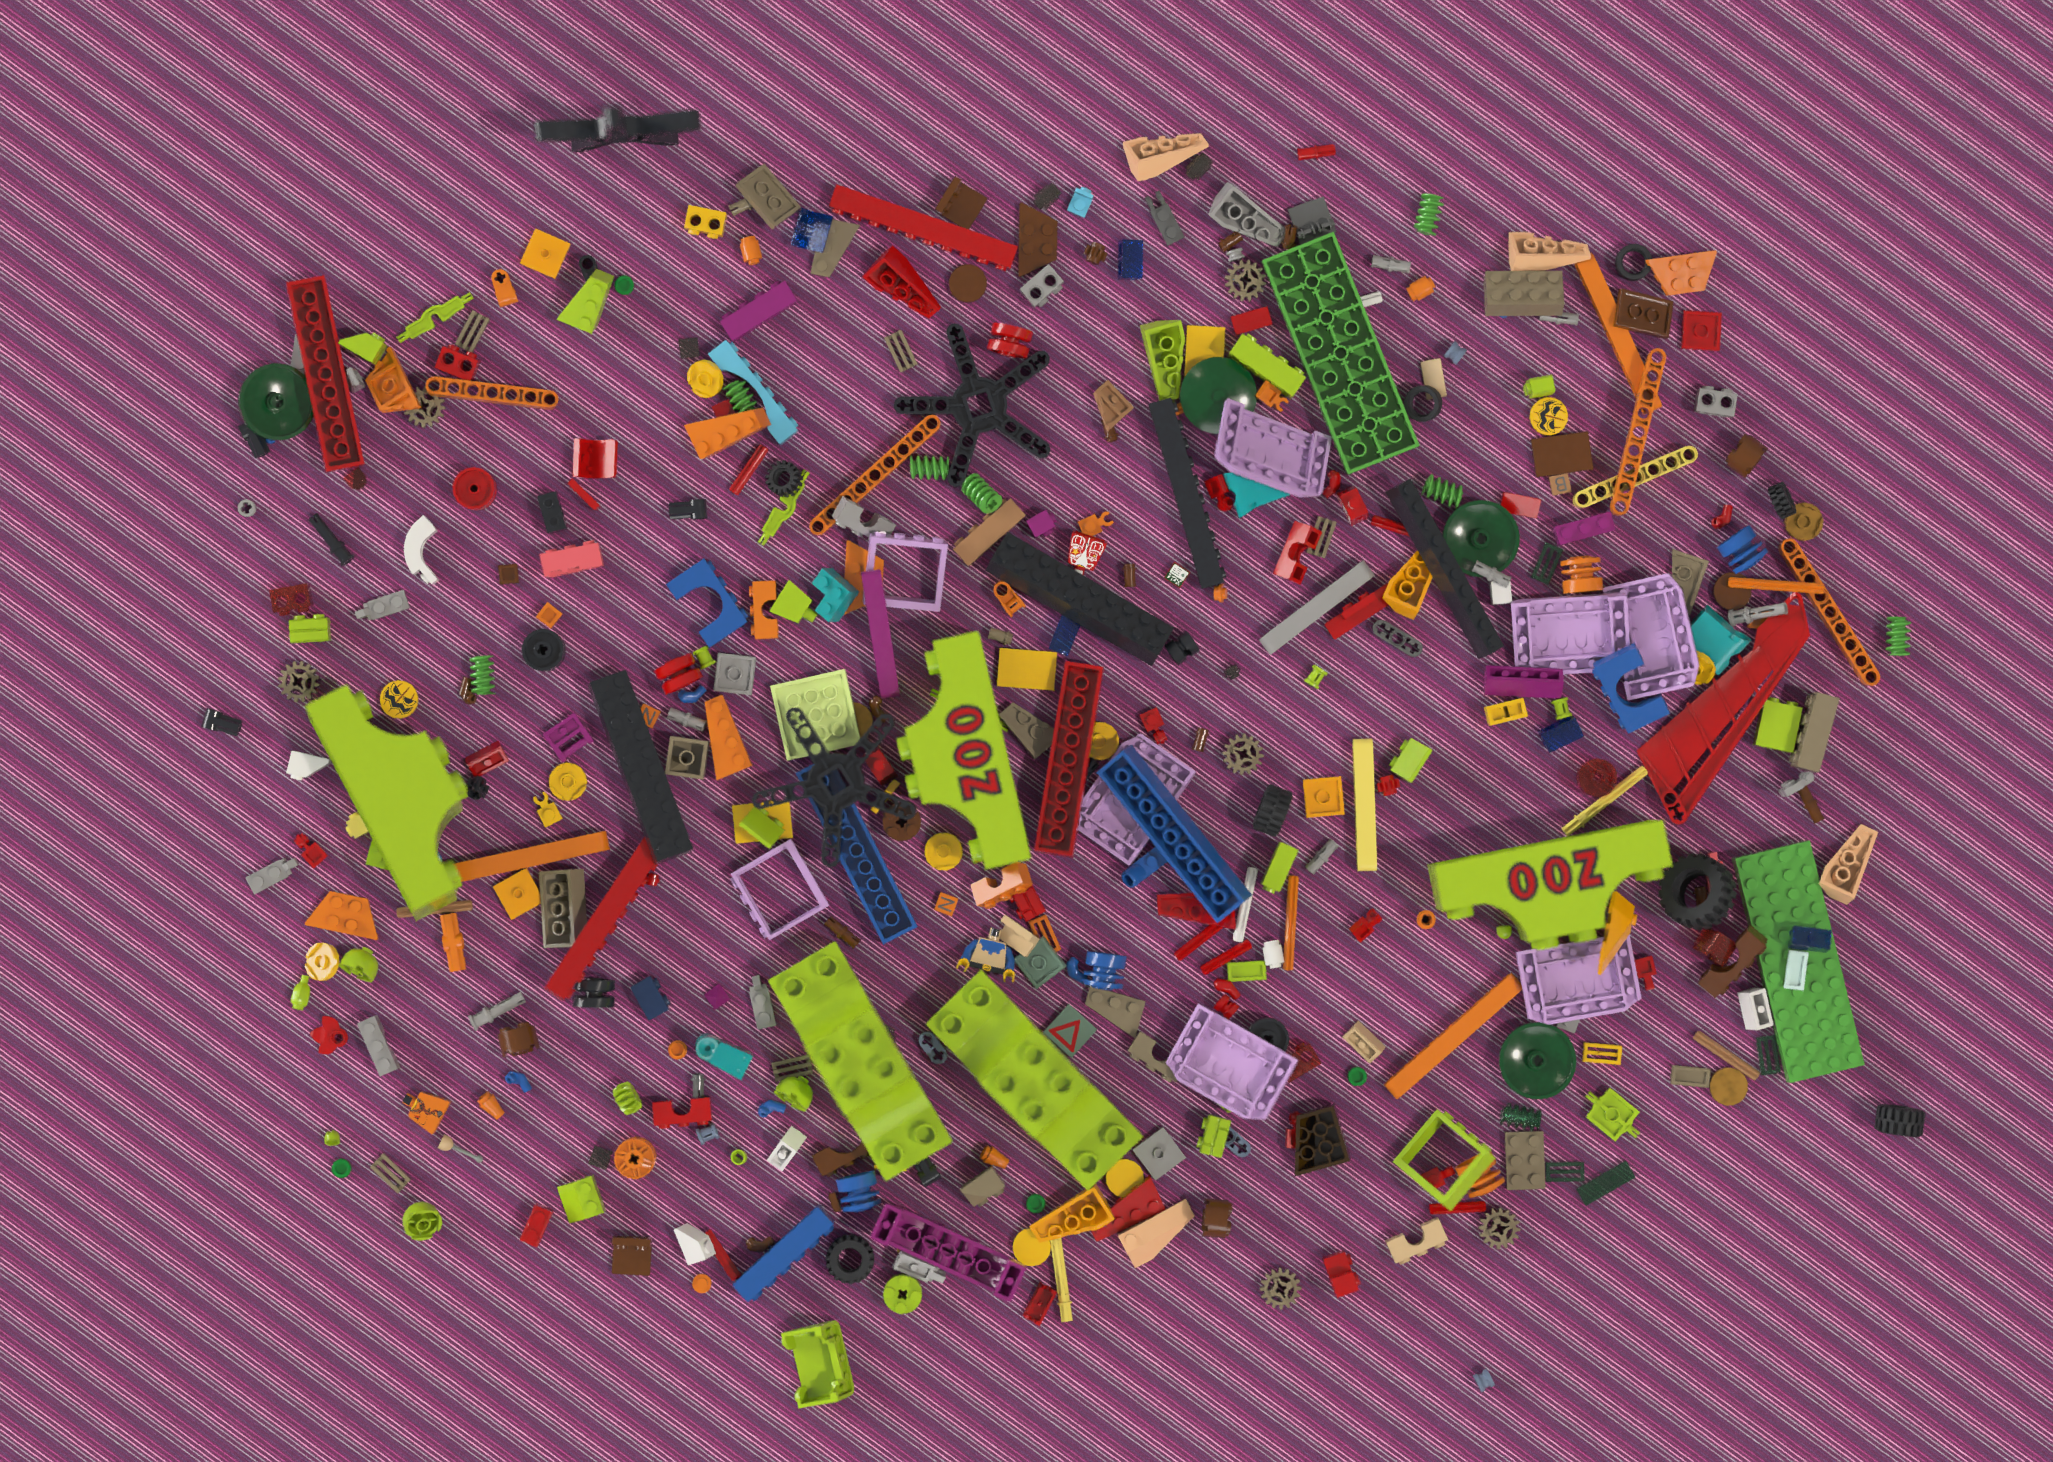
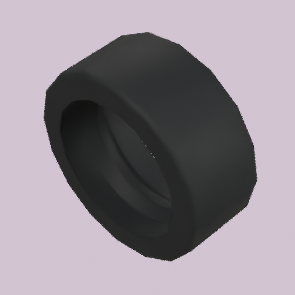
M1629 244L1618 252L1615 259V268L1623 279L1638 281L1651 271V267L1645 261L1641 272L1629 273L1623 267L1624 256L1631 251L1639 252L1645 260L1652 259L1650 251L1643 245Z
M1420 385L1412 388L1407 393L1404 399V408L1411 419L1418 422L1430 421L1440 414L1442 398L1435 388L1429 385ZM1420 392L1430 394L1434 400L1433 410L1426 415L1417 413L1413 408V399Z

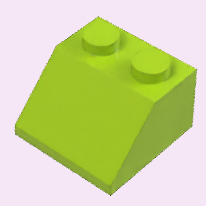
M374 332L372 335L364 333L339 341L340 345L374 365L381 359L387 348V345L384 343L385 339Z
M1410 738L1408 741L1406 739L1403 741L1399 748L1402 750L1398 757L1394 756L1389 763V766H1391L1389 771L1408 783L1413 782L1433 751Z
M754 806L739 825L770 849L784 833L785 829L782 828L784 824L777 818L772 820L768 817L769 812L764 808L759 809Z
M594 1174L557 1187L569 1224L602 1214L606 1211Z

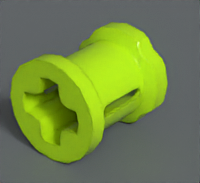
M708 645L693 652V655H696L701 665V670L716 663L708 651Z
M1313 664V670L1308 678H1305L1303 681L1318 690L1319 683L1328 673Z
M1568 697L1551 701V704L1555 707L1556 720L1573 716L1568 708Z

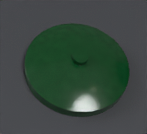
M1213 357L1200 361L1188 371L1181 385L1180 402L1184 414L1194 426L1208 433L1219 434L1225 400L1229 398L1245 404L1244 409L1253 412L1257 397H1255L1257 390L1253 377L1243 365L1229 358Z
M280 363L267 364L251 372L241 385L238 396L240 415L247 427L256 435L273 441L287 440L303 432L313 418V411L306 378L296 368Z
M1477 500L1463 504L1449 516L1443 529V537L1464 574L1470 576L1484 577L1472 572L1477 560L1491 568L1493 566L1496 567V570L1499 572L1503 571L1511 564L1519 548L1520 535L1515 519L1504 507L1491 501Z
M1532 1022L1519 1026L1506 1037L1499 1053V1068L1506 1084L1517 1094L1530 1099H1546L1563 1091L1572 1080L1576 1069V1053L1572 1042L1563 1031L1553 1025Z

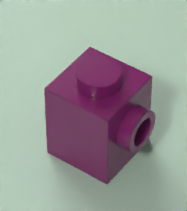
M1047 510L1026 521L1035 539L1041 535L1045 538L1054 532L1053 528L1056 527L1054 523L1057 522L1053 513H1048Z

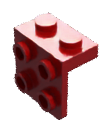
M574 439L573 477L584 479L616 477L617 440Z

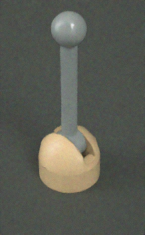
M444 1134L438 1149L443 1151L454 1149L475 1159L477 1163L483 1161L482 1156H476L455 1146L451 1137Z

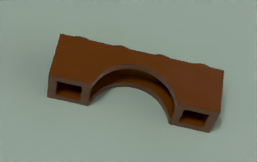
M1749 924L1737 937L1735 943L1739 951L1737 961L1728 966L1712 964L1700 976L1698 984L1714 998L1719 994L1723 995L1729 989V983L1731 981L1736 982L1742 975L1741 971L1744 968L1748 969L1753 964V958L1757 954L1760 956L1766 950L1767 938Z
M861 1141L859 1146L851 1152L840 1153L828 1146L813 1154L812 1158L822 1177L824 1175L830 1177L838 1172L837 1168L841 1166L847 1168L855 1163L854 1159L858 1157L864 1159L870 1154Z

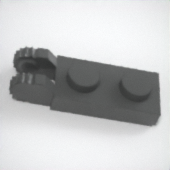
M1157 191L1155 192L1156 197L1161 204L1159 208L1155 209L1153 201L1149 196L1145 197V200L1151 210L1150 214L1168 247L1185 237L1168 203L1165 202L1161 192Z

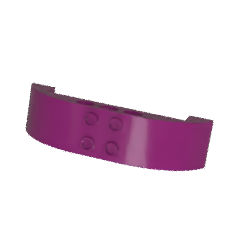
M885 1203L870 1236V1239L885 1246L891 1245L993 1292L994 1296L1011 1303L1027 1268L1015 1259L980 1241L925 1216L889 1203Z

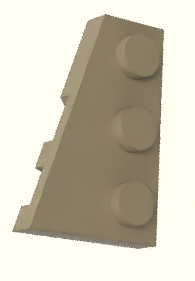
M822 217L811 274L830 278L860 225Z
M1672 549V577L1683 590L1688 615L1690 616L1709 561Z
M1015 703L1009 705L998 715L1034 760L1052 745L1054 728L1034 717Z
M1090 986L1085 1004L1135 1038L1146 1001Z

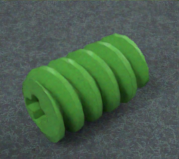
M1424 193L1421 195V198L1425 201H1420L1419 203L1423 208L1417 210L1421 216H1416L1415 218L1419 223H1415L1413 227L1417 229L1416 232L1436 236L1432 229L1438 228L1434 221H1440L1436 214L1442 213L1438 207L1444 206L1439 201L1444 198Z
M739 380L723 388V390H729L726 393V397H732L729 401L730 404L736 403L733 410H740L738 412L740 413L758 409L753 407L757 401H750L753 394H746L750 388L742 387L746 381Z
M912 455L910 456V474L912 479H915L918 474L919 479L922 480L924 474H926L927 480H930L932 475H934L935 480H938L940 475L943 481L946 480L949 472V456L946 462H944L942 456L939 457L938 461H936L935 456H932L930 461L927 456H924L923 461H921L919 455H917L915 461H913Z
M973 473L964 480L962 484L963 494L976 504L983 513H992L1000 507L1002 497L979 474Z
M1433 474L1426 479L1421 495L1426 492V498L1433 494L1434 501L1440 497L1441 504L1448 500L1449 507L1454 502L1455 509L1458 508L1463 495L1462 485L1455 489L1454 482L1448 486V480H1444L1441 484V477H1437L1434 481Z
M1887 617V620L1892 622L1886 625L1887 628L1892 629V631L1886 633L1887 636L1892 637L1886 640V643L1891 645L1886 648V651L1891 652V654H1888L1889 656L1910 655V652L1905 651L1906 648L1910 647L1905 641L1911 639V637L1905 635V633L1911 632V629L1906 628V625L1911 624L1910 621L1906 620L1908 617Z
M475 656L469 659L470 662L475 663V665L470 666V669L476 671L470 674V677L476 679L471 682V685L476 686V688L471 690L472 693L477 695L496 694L490 691V689L495 687L494 684L490 683L495 677L489 676L490 673L494 672V669L489 668L494 662L488 659L493 656Z

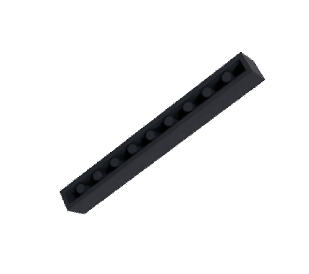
M1167 398L1150 403L1148 407L1200 587L1203 589L1223 583L1226 573L1224 567L1219 566L1218 560L1221 559L1219 549H1215L1213 541H1216L1213 530L1209 531L1207 523H1210L1208 512H1204L1202 507L1205 501L1203 494L1198 493L1197 486L1200 484L1197 474L1193 475L1191 469L1194 467L1192 456L1188 457L1186 449H1189L1187 439L1183 438L1181 434L1184 428L1181 419L1177 420L1175 412H1178L1176 401Z
M1411 478L1386 491V495L1478 659L1491 655L1502 648L1504 645Z

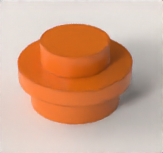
M1224 584L1215 585L1214 600L1223 603L1224 599H1227V587H1224Z
M675 1040L669 1045L668 1053L673 1059H682L687 1054V1046L683 1041Z
M698 1274L692 1282L694 1290L698 1293H706L712 1285L710 1277L706 1274Z

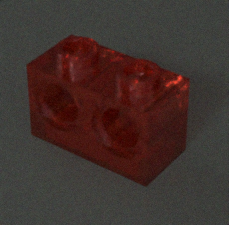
M308 583L269 590L273 613H279V616L290 615V611L298 610V613L307 612L309 607H314L311 588ZM300 593L306 596V600L302 604L297 602V596ZM280 597H285L287 600V604L284 607L278 605Z
M1305 1042L1298 1044L1294 1047L1295 1051L1290 1053L1299 1061L1290 1075L1288 1083L1322 1063L1309 1042L1307 1044ZM1309 1051L1311 1059L1309 1061H1302V1052Z

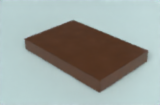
M1621 288L1618 291L1614 327L1667 339L1670 333L1674 301Z
M1588 431L1531 439L1536 478L1593 470Z

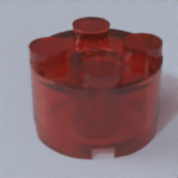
M1589 759L1578 768L1576 782L1584 794L1592 797H1602L1614 789L1617 782V772L1614 766L1604 759ZM1594 773L1601 776L1598 779V783L1592 779L1595 776Z
M1703 928L1692 947L1700 954L1709 955V960L1722 967L1724 964L1726 965L1737 948L1733 940L1719 931L1712 930V928Z

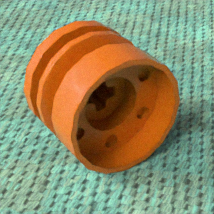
M1577 556L1560 561V566H1569L1570 569L1561 571V574L1570 575V579L1562 581L1563 594L1603 590L1602 577L1593 576L1594 572L1602 569L1601 567L1592 566L1593 563L1601 562L1600 557Z
M635 1136L628 1138L619 1145L615 1152V1166L620 1174L626 1178H642L656 1164V1149L651 1141L644 1137ZM632 1154H634L635 1156L638 1155L640 1157L637 1160L638 1163H636L635 1161L631 1162L630 1158L632 1157Z
M1478 1155L1465 1160L1455 1167L1459 1177ZM1495 1159L1472 1185V1189L1467 1192L1469 1198L1490 1193L1505 1182L1503 1176L1496 1177L1501 1173L1500 1169L1490 1170L1496 1164Z

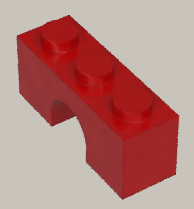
M1294 521L1273 574L1284 580L1301 585L1308 568L1300 563L1301 553L1307 548L1316 549L1322 531L1310 525Z
M711 1096L691 1098V1109L686 1114H679L674 1110L673 1100L652 1102L654 1126H659V1129L670 1128V1124H678V1127L690 1126L689 1123L697 1122V1125L709 1124L708 1121L713 1120Z

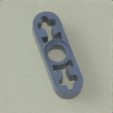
M1230 1127L1229 1130L1233 1133V1138L1230 1141H1226L1225 1146L1237 1156L1246 1157L1251 1151L1250 1144ZM1236 1137L1240 1138L1237 1140L1240 1145L1246 1144L1245 1148L1247 1151L1245 1153L1243 1151L1238 1153L1239 1148L1235 1144L1233 1147L1230 1146L1236 1140Z

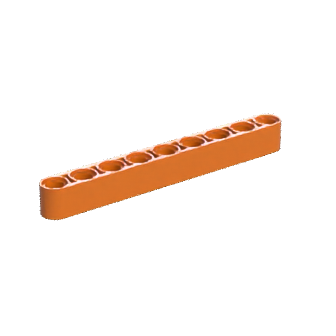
M1590 252L1591 259L1574 263L1630 388L1635 398H1637L1644 363L1629 331L1614 327L1617 305L1594 255ZM1648 390L1643 391V398L1651 400V392ZM1658 394L1654 410H1657L1662 407V403L1660 401ZM1641 409L1642 413L1646 415L1647 412L1644 409Z
M1660 348L1653 349L1646 357L1610 503V511L1615 516L1624 515L1630 507L1666 361V354ZM1653 353L1660 355L1661 361L1659 363L1652 360ZM1648 372L1656 374L1655 381H1650L1647 378ZM1648 390L1651 392V400L1643 398V391ZM1639 409H1644L1647 412L1645 419L1638 416ZM1637 427L1642 430V437L1634 435V428ZM1630 446H1635L1638 449L1637 456H1632L1629 453ZM1625 465L1633 467V474L1628 475L1625 473ZM1625 483L1628 485V493L1620 491V484ZM1616 502L1624 504L1623 512H1618L1615 509Z
M936 415L925 417L812 519L809 524L812 534L822 536L835 525L836 520L829 519L827 512L830 509H836L842 496H849L852 498V501L859 503L940 429L939 418ZM935 419L938 423L937 427L929 429L926 426L927 421ZM915 432L923 434V439L920 442H915L912 439ZM907 445L909 452L901 455L898 452L899 446ZM886 458L894 459L895 464L893 467L888 468L884 465ZM874 470L879 471L881 475L876 481L870 479V473ZM857 484H865L866 491L861 494L857 493L855 490ZM814 523H823V530L815 532L813 530Z
M1790 538L1782 540L1778 545L1779 553L1798 582H1805V576L1810 575L1813 578L1812 583H1822L1799 544ZM1786 542L1791 543L1793 547L1790 553L1784 550ZM1797 558L1803 562L1801 569L1796 568L1794 565V561ZM1826 587L1824 588L1821 601L1815 599V593H1805L1860 682L1865 686L1876 685L1880 680L1877 668ZM1827 607H1830L1833 610V616L1831 618L1825 615V609ZM1838 623L1842 624L1844 628L1841 634L1835 631V626ZM1848 639L1854 643L1852 650H1848L1845 646ZM1861 656L1864 659L1862 666L1856 664V657ZM1868 672L1874 675V680L1871 683L1866 680Z
M602 831L459 862L454 865L460 874L461 882L610 850L607 832Z
M1512 972L1509 973L1384 1084L1386 1089L1395 1099L1400 1098L1522 990L1521 982Z

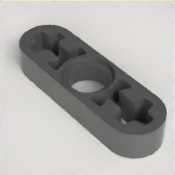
M1378 620L1373 624L1372 631L1375 636L1408 656L1417 657L1422 653L1423 646L1420 641L1387 621ZM1383 623L1385 625L1384 629L1390 631V628L1394 629L1389 634L1388 639L1385 638L1387 635L1385 632L1380 634L1377 632V624L1381 625ZM1400 633L1403 636V641L1400 644H1395L1392 641L1393 634ZM1406 638L1410 639L1407 642L1410 645L1417 644L1418 652L1410 653L1411 649L1408 646H1405V649L1401 648L1405 644Z

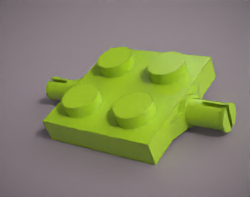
M1610 1087L1599 1098L1591 1091L1588 1092L1589 1095H1585L1593 1103L1592 1109L1585 1117L1616 1142L1621 1134L1626 1131L1634 1138L1637 1137L1636 1134H1640V1131L1632 1126L1633 1120L1640 1112Z

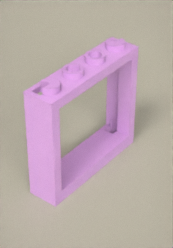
M883 531L875 532V534L870 533L866 571L874 570L876 543L940 549L935 600L885 595L886 607L940 612L948 548L947 541L944 538L938 537L925 539L923 535L905 537L906 534L894 533V535H886V532ZM863 590V599H862V601H863V604L866 605L865 596H864V590Z
M792 839L731 873L732 878L730 880L735 889L739 887L742 893L739 896L744 905L748 904L752 911L749 913L754 922L758 920L761 925L759 931L764 939L768 937L771 940L830 905ZM787 848L820 905L772 932L740 875Z

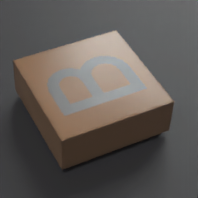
M1568 473L1548 477L1552 496L1572 492Z

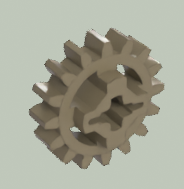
M1240 260L1239 266L1233 263L1234 269L1227 270L1230 276H1225L1224 278L1229 280L1225 284V287H1230L1228 294L1233 292V299L1239 296L1241 302L1246 297L1248 301H1251V296L1258 298L1257 292L1262 293L1264 290L1261 286L1266 285V282L1262 281L1266 275L1260 274L1263 268L1257 269L1256 262L1250 265V260H1247L1246 264ZM1244 268L1243 273L1234 275L1236 271ZM1251 270L1255 272L1257 278L1251 275ZM1247 272V280L1250 282L1243 289V281H1240V279H1243ZM1233 283L1239 286L1240 292L1235 289ZM1251 286H1256V289L1254 291L1247 293V289H1249Z
M424 386L422 391L419 387H416L417 392L415 395L421 407H423V401L429 407H427L426 412L422 409H413L404 413L405 415H410L408 419L410 422L415 420V426L421 423L422 428H425L426 424L433 427V421L440 423L438 417H444L441 410H446V407L441 404L445 400L432 396L434 400L429 401L424 395H429L426 391V386ZM434 408H437L435 415L432 416ZM415 414H422L425 420L417 418Z
M294 661L293 667L287 664V671H280L283 677H278V680L282 681V684L278 685V687L284 688L281 694H288V700L294 697V702H298L299 698L302 702H306L305 697L312 699L311 693H318L315 687L321 685L316 683L320 676L314 675L317 669L310 670L311 664L305 667L304 661H301L299 665ZM296 669H303L307 672L299 674ZM290 676V683L287 685V678ZM296 677L300 679L303 678V681L301 682L302 687L300 685L295 684L297 683ZM311 679V680H312V683H311V687H310V689H309V687H308V682H309V680ZM296 689H298V690H300L303 694H301V695H296V694L292 693V691H295Z
M1237 734L1235 735L1236 740L1230 738L1228 740L1231 744L1224 745L1227 751L1222 752V754L1226 755L1227 758L1223 759V762L1229 763L1226 767L1227 769L1234 768L1233 773L1239 770L1240 775H1243L1244 771L1249 775L1251 774L1250 769L1256 771L1257 767L1255 765L1262 764L1259 758L1264 757V755L1259 754V751L1263 747H1257L1259 740L1253 742V736L1247 739L1246 734H1243L1242 738ZM1238 742H1245L1242 747L1237 748L1234 746ZM1251 745L1255 749L1256 757L1251 754ZM1245 749V750H1246V754H1247L1248 757H1250L1251 759H1249V758H1243L1242 760L1239 759V758H1240V755H1239L1237 752H1235V750H1236V751H1243V750ZM1230 752L1235 755V763L1230 758ZM1249 761L1252 763L1248 767H1241L1244 762Z
M1501 1207L1498 1208V1212L1491 1208V1214L1485 1212L1486 1218H1480L1483 1225L1478 1226L1479 1229L1483 1230V1232L1479 1233V1236H1485L1483 1242L1487 1243L1489 1241V1247L1491 1248L1495 1244L1498 1250H1500L1501 1245L1505 1248H1508L1507 1243L1513 1245L1512 1239H1518L1519 1236L1515 1233L1520 1231V1228L1516 1227L1520 1222L1513 1220L1516 1215L1513 1213L1509 1216V1210L1506 1209L1502 1212ZM1499 1216H1504L1508 1218L1509 1221H1501ZM1492 1219L1491 1226L1487 1228L1488 1222ZM1497 1224L1504 1226V1228L1501 1229V1233H1499L1497 1230L1494 1231L1497 1228ZM1512 1229L1511 1234L1507 1238L1506 1234L1508 1230ZM1489 1236H1498L1500 1241H1495Z
M1281 1267L1278 1268V1272L1271 1269L1272 1274L1265 1273L1267 1279H1261V1283L1264 1286L1259 1287V1289L1265 1292L1261 1297H1267L1265 1303L1269 1304L1272 1302V1308H1275L1276 1305H1279L1280 1310L1283 1309V1305L1290 1308L1289 1303L1296 1304L1294 1298L1300 1297V1294L1297 1293V1290L1302 1289L1301 1286H1297L1300 1280L1294 1279L1296 1274L1294 1272L1289 1274L1288 1268L1285 1272H1282ZM1279 1276H1285L1290 1280H1281ZM1273 1279L1274 1283L1272 1287L1268 1289V1284ZM1277 1280L1279 1284H1281L1282 1286H1286L1283 1288L1284 1296L1282 1295V1293H1280L1279 1290L1276 1291V1289H1278ZM1293 1287V1292L1291 1296L1288 1298L1287 1294L1289 1292V1289ZM1273 1296L1281 1297L1282 1301L1274 1300V1299L1271 1298V1297H1273Z

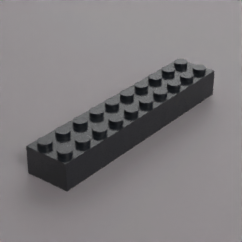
M1009 532L1006 533L985 570L1150 666L1154 664L1174 627Z
M626 670L590 682L588 685L590 694L655 865L692 852V843Z

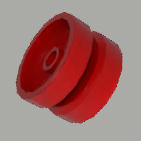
M1003 323L992 324L991 334L1001 339H989L987 350L1011 358H1028L1029 348L1020 343H1030L1033 331Z
M477 467L466 468L459 472L452 486L453 495L457 502L463 507L474 511L484 510L491 506L498 492L497 483L493 476ZM473 485L478 487L476 492L471 491V489H474Z
M692 653L676 657L654 670L658 680L671 678L661 686L665 695L680 690L703 678L699 668L686 670L696 662Z

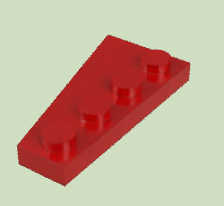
M1193 893L1157 895L1159 916L1236 930L1235 910L1217 923Z
M1151 1176L1146 1177L1145 1181L1138 1186L1136 1185L1131 1189V1192L1123 1198H1119L1110 1207L1115 1218L1113 1221L1100 1229L1091 1230L1096 1242L1166 1210Z

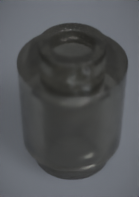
M1204 153L1196 155L1185 167V175L1192 181H1199L1211 168L1210 166L1213 162Z
M1051 182L1033 196L1035 199L1033 203L1039 210L1042 208L1047 210L1059 199L1062 193Z

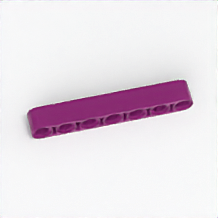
M877 569L861 572L881 699L900 696L881 571Z

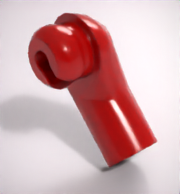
M1330 470L1327 475L1329 477V486L1322 492L1327 499L1340 488L1341 475L1336 470Z
M1723 505L1722 514L1711 520L1713 528L1721 529L1730 523L1733 510L1732 505Z
M1218 978L1214 981L1215 989L1228 993L1233 1000L1241 996L1230 980Z

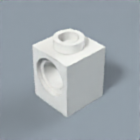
M1494 581L1489 582L1491 605L1510 604L1512 602L1510 582L1507 588Z

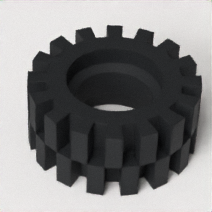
M782 460V462L777 461V465L772 464L773 469L770 470L768 468L767 472H769V475L766 474L765 476L768 479L766 481L768 488L780 497L784 496L787 498L789 494L791 496L795 495L794 491L798 492L800 489L797 487H802L803 484L800 482V480H803L799 468L786 460ZM784 472L789 473L790 481L784 486L779 485V476Z
M1784 482L1768 488L1769 497L1772 500L1774 509L1781 519L1797 513L1792 495L1789 493V489Z

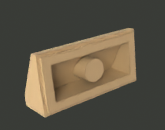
M1441 358L1420 362L1424 385L1435 388L1441 397H1446ZM1426 393L1427 400L1433 399L1430 394Z
M1357 1021L1342 1037L1369 1064L1385 1049V1045L1360 1021Z

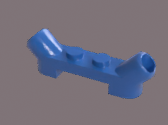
M1154 847L1123 871L1121 879L1127 887L1134 888L1168 861L1157 847Z

